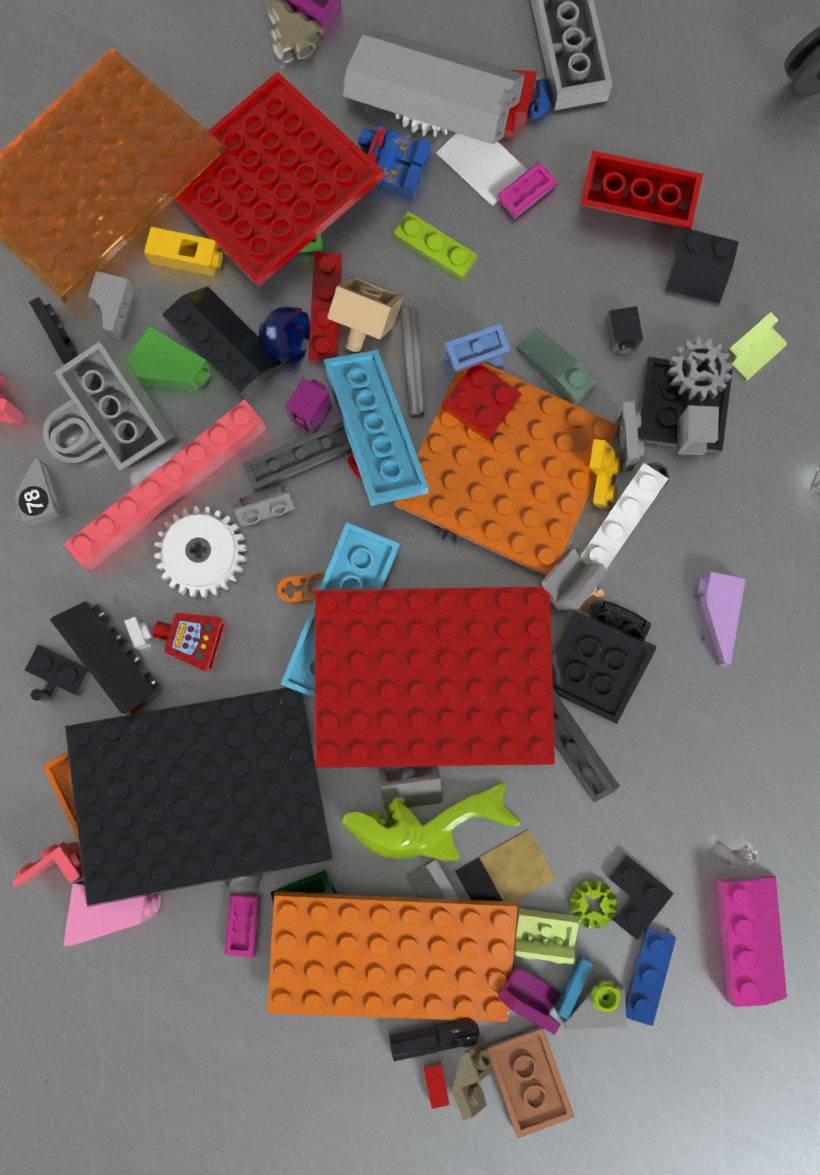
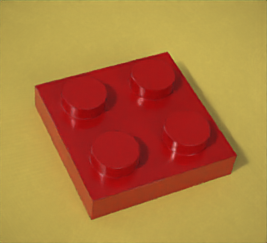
M478 364L470 367L441 408L486 441H489L520 399L522 393L483 365Z

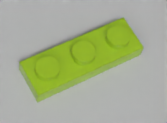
M409 211L393 232V238L463 281L478 257L476 253Z

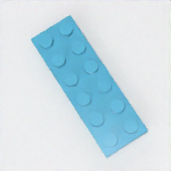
M372 350L324 359L323 367L371 506L428 494L429 487L379 351Z
M346 522L319 590L383 589L400 543ZM315 600L281 682V685L315 698Z

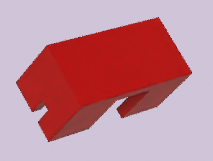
M441 1061L434 1062L431 1065L425 1064L424 1074L432 1109L449 1106V1097Z

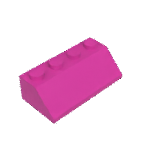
M776 876L716 879L726 1001L734 1007L763 1006L786 999L787 992Z

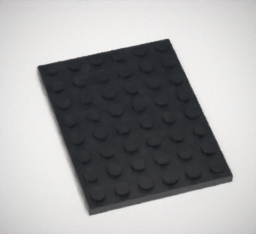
M287 687L65 726L88 907L332 860L301 692Z

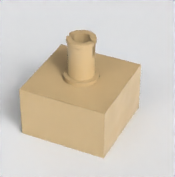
M352 275L337 286L327 319L350 327L344 347L353 352H361L366 334L381 339L394 327L404 295Z

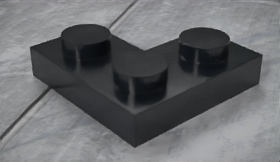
M625 854L607 877L630 896L613 918V921L638 941L674 893Z

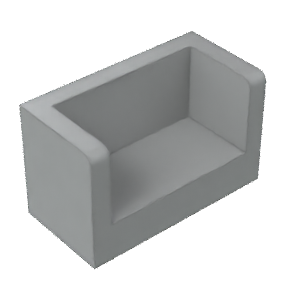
M691 405L687 407L677 421V454L704 455L707 451V443L717 442L719 407Z

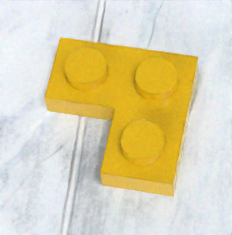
M594 439L589 467L597 475L593 504L600 510L611 511L612 503L616 502L618 496V488L615 483L616 476L621 473L622 459L619 458V455L606 440Z

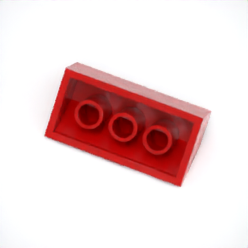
M592 150L580 206L691 229L703 173Z

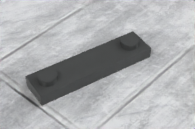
M341 421L243 463V466L254 491H257L349 452L352 449Z
M553 689L554 744L595 803L615 792L620 785Z

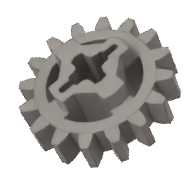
M697 337L694 345L687 340L683 348L678 347L674 352L676 356H672L669 364L675 367L670 368L668 375L676 377L671 382V385L679 384L681 386L678 392L680 395L687 391L689 392V400L698 395L699 400L704 401L707 394L713 399L718 394L717 390L722 392L726 388L724 382H729L732 375L727 372L731 370L733 364L725 362L730 356L729 353H720L723 345L719 344L713 347L712 339L710 338L706 344H702L701 338ZM700 366L704 368L701 373L696 370ZM682 368L686 370V378L683 374Z

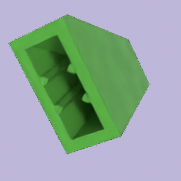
M148 326L126 360L141 385L196 391L199 385L203 386L210 376V366L206 359Z

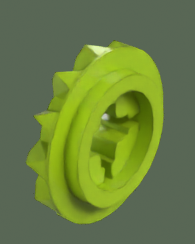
M588 880L579 884L572 892L570 910L573 916H578L579 924L586 928L601 929L612 922L617 912V898L607 884L597 880ZM585 895L594 900L603 895L599 902V906L603 911L602 914L595 910L584 914L589 907L587 899L584 897Z

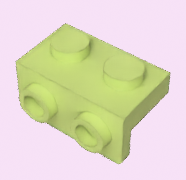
M519 908L514 955L528 960L541 959L557 964H573L575 961L574 948L579 926L578 916Z

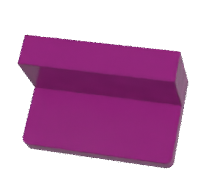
M516 967L498 995V998L513 1012L554 1035L561 1026L550 1015V1012L561 996V992L522 968Z

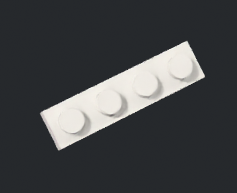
M646 463L642 464L580 555L583 563L586 565L602 563L605 569H607L667 482L668 478Z

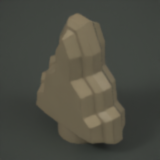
M268 0V17L273 24L271 36L274 43L272 48L278 60H287L294 56L302 60L310 56L315 50L316 45L314 43L324 33V28L317 23L316 19L309 20L303 13L294 12L288 3L282 0Z

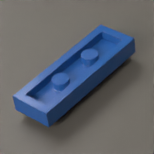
M649 928L645 930L625 1002L627 1019L653 1026L676 941L675 936Z

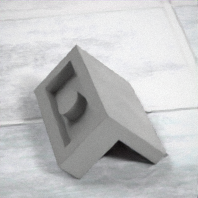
M572 548L568 549L542 581V586L550 593V600L557 611L580 609L608 572L602 563L584 565L576 549Z
M438 766L379 767L381 790L386 811L388 810L387 806L395 797H403L405 799L403 804L407 808L443 802Z
M437 859L430 860L407 875V880L418 898L461 900Z

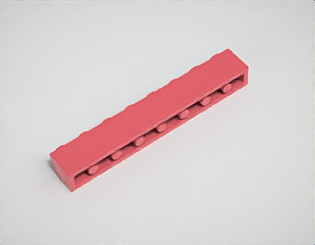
M244 399L64 543L65 547L83 568L91 571L264 432L266 427L263 420Z

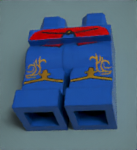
M380 125L377 131L362 128L358 139V146L369 149L367 156L385 174V178L376 187L412 201L430 157L432 142L424 139L417 141L405 137L398 132L387 130L386 127Z

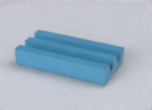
M581 954L578 956L561 992V996L555 1005L557 1014L567 1020L593 966L592 961Z

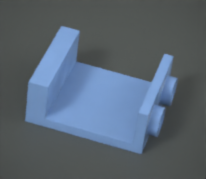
M500 323L446 342L442 359L452 382L456 372L481 363L489 364L495 368L503 366L502 356L509 354L511 349Z

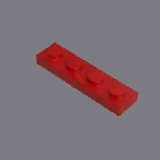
M314 252L309 363L324 364V359L337 357L339 323L327 319L336 288L341 284L342 253Z

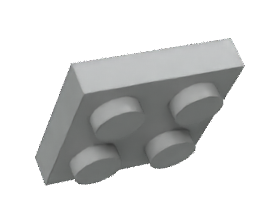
M635 401L623 402L615 416L616 424L619 425L617 441L619 458L622 459L621 472L632 471L637 462H639L640 456L644 455V442L642 438H638L637 428L641 427L640 410H635Z

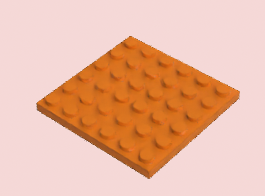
M481 363V365L522 393L520 399L489 441H486L441 408L442 404L470 368L456 372L417 455L429 487L428 494L397 500L394 506L547 576L562 558L597 475L589 468L594 439L606 440L611 445L619 425L489 364Z

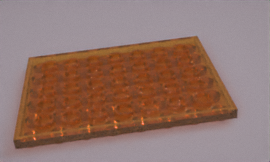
M112 48L0 153V241L66 303L95 275V271H99L225 151L223 144Z

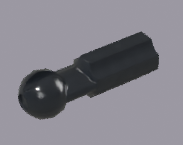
M461 1018L440 1024L389 1033V1041L393 1060L399 1061L458 1047H471L478 1041L480 1032L476 1021L470 1018Z

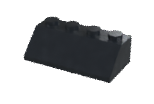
M208 286L182 295L162 314L167 324L197 355L206 359L210 368L242 400L245 399L247 401L285 365V362Z
M85 601L53 616L50 619L52 624L121 713L132 714L138 709L147 706L162 694L157 688L160 685L157 678L150 671L146 673L140 666L143 662L134 649L128 650L123 644L125 637L116 626L112 628L105 620L108 615L99 604L94 606Z

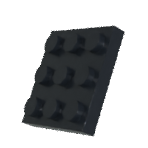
M648 357L640 404L641 427L637 428L638 438H642L644 443L677 447V421L689 405L719 407L718 440L715 443H707L706 452L720 454L723 451L732 377L729 382H724L726 388L722 392L717 390L718 394L715 398L712 399L707 394L704 401H700L698 395L689 400V392L685 391L680 395L678 392L681 386L679 384L671 385V382L676 377L668 375L670 368L675 367L669 364L670 360ZM700 366L696 370L701 373L704 368ZM682 368L683 374L686 378V370ZM731 369L727 373L732 375L733 369Z
M575 609L552 654L553 689L559 697L617 724L656 651V645L580 609Z

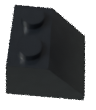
M683 228L677 240L665 293L719 306L733 268L739 241Z

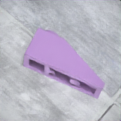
M710 572L705 575L704 579H700L697 594L701 596L700 605L718 665L728 666L731 665L746 579Z

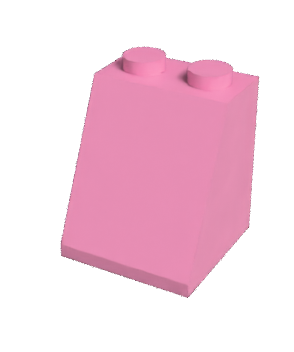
M84 880L73 883L63 946L70 947L145 922L153 917L154 913L158 912L161 896L154 894L88 907Z

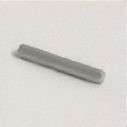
M405 306L401 310L409 414L417 416L424 414L417 309L415 306Z

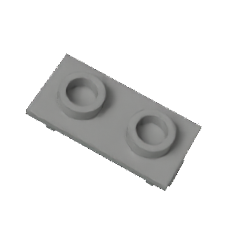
M279 484L278 486L263 490L264 499L260 501L257 493L237 498V501L233 502V510L240 526L256 524L261 520L280 516L294 510L295 508L287 485L281 486Z

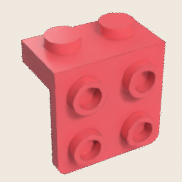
M62 842L59 845H52L40 854L43 858L42 860L40 859L33 864L30 862L16 872L18 878L11 883L14 888L31 883L56 864L70 884L83 879L80 846L77 842L70 844Z

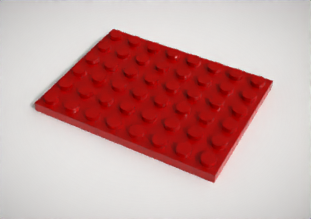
M543 586L315 590V768L555 765L550 593Z

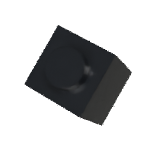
M637 306L609 310L605 321L611 352L630 353L635 351L643 340Z

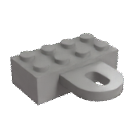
M112 339L97 342L54 372L71 400L54 410L47 417L43 427L45 445L57 459L66 463H79L89 459L105 448L119 471L176 437ZM74 423L80 425L83 429L82 438L70 446L63 445L60 441L61 432Z

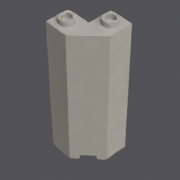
M374 29L362 35L342 78V85L344 86L343 97L494 144L504 136L509 109L520 101L525 75Z

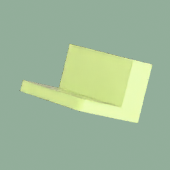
M771 312L727 351L730 356L726 361L733 364L735 371L744 380L750 379L787 345V342L773 328L778 319Z

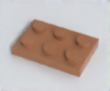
M542 1027L534 1028L486 1046L517 1138L575 1118Z

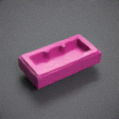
M539 161L497 195V200L515 219L557 185V180Z
M230 894L224 955L255 957L261 895Z

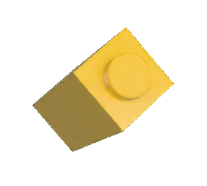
M150 227L144 251L149 263L212 277L215 275L216 268L221 267L223 252L220 251L219 246L213 239Z

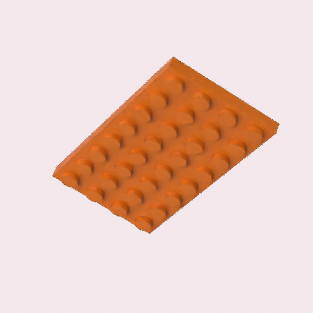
M275 892L267 1014L433 1020L470 1018L474 1021L508 1022L509 1008L498 998V995L512 974L518 906L516 902Z

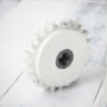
M196 506L194 507L193 514L184 509V517L179 518L174 514L173 519L175 522L172 525L168 522L164 523L168 529L167 532L158 533L163 540L162 542L155 543L154 546L161 549V552L154 554V558L162 562L156 567L160 571H166L161 576L162 579L165 581L172 579L169 584L171 588L174 589L180 585L179 593L183 595L189 590V594L193 598L196 597L197 592H200L203 598H207L208 591L211 590L216 596L218 595V587L221 586L228 590L226 582L231 580L236 583L237 579L233 574L235 572H243L238 564L239 562H246V558L240 555V552L246 551L247 547L239 544V542L245 538L242 534H235L240 529L237 524L229 526L232 521L229 516L224 517L223 520L221 519L222 512L220 510H217L212 515L209 507H206L204 513H201L200 509ZM202 546L207 552L206 554L202 553L203 557L199 558L195 555V551L199 552L198 548Z

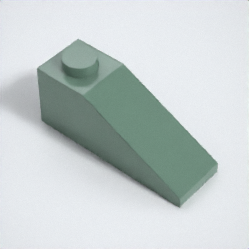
M536 329L516 346L517 350L562 399L573 405H578L593 392L597 380L577 359L539 329Z

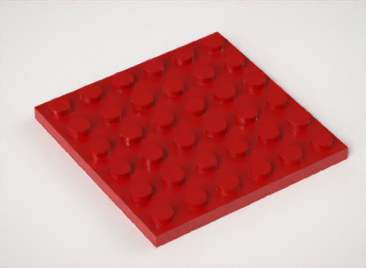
M278 71L154 176L157 184L216 242L226 255L258 287L385 178L384 171Z

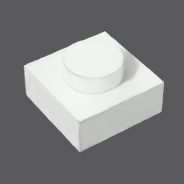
M137 617L124 621L134 648L142 650L151 646L149 638L152 637V633L146 621L142 622Z

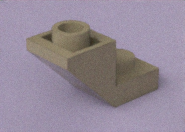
M482 1041L475 1043L463 1053L451 1090L463 1120L473 1118L487 1106L483 1090L478 1085V1082L483 1080L494 1069L491 1064V1057L485 1050Z

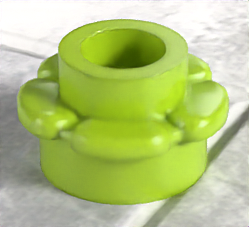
M601 982L599 986H595L591 991V998L594 1001L593 1006L600 1012L615 1011L621 1000L620 990L614 987L611 982ZM604 994H608L609 998L607 1000L603 999Z

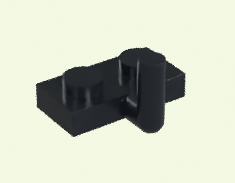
M39 644L25 668V671L46 681L42 690L34 689L30 694L33 700L42 702L50 700L56 686L79 696L90 674L85 666Z

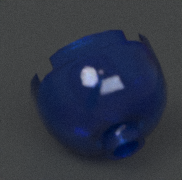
M282 306L271 311L264 322L261 323L259 337L265 352L272 359L296 365L305 356L306 350H301L304 339L309 341L310 321L307 312L301 311L302 308Z

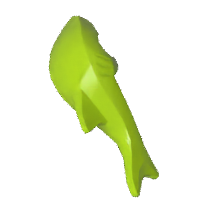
M503 782L487 791L460 801L423 826L403 804L405 802L403 797L393 798V801L387 806V815L389 816L387 821L381 819L382 816L377 811L373 813L350 812L344 815L340 821L359 843L384 858L398 860L421 855L441 861H457L460 859L453 842L452 830L469 818H486L504 826H518L521 823L504 805L503 798L506 785Z

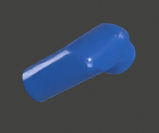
M548 78L535 81L537 96L529 105L528 110L530 117L533 119L542 118L552 106Z

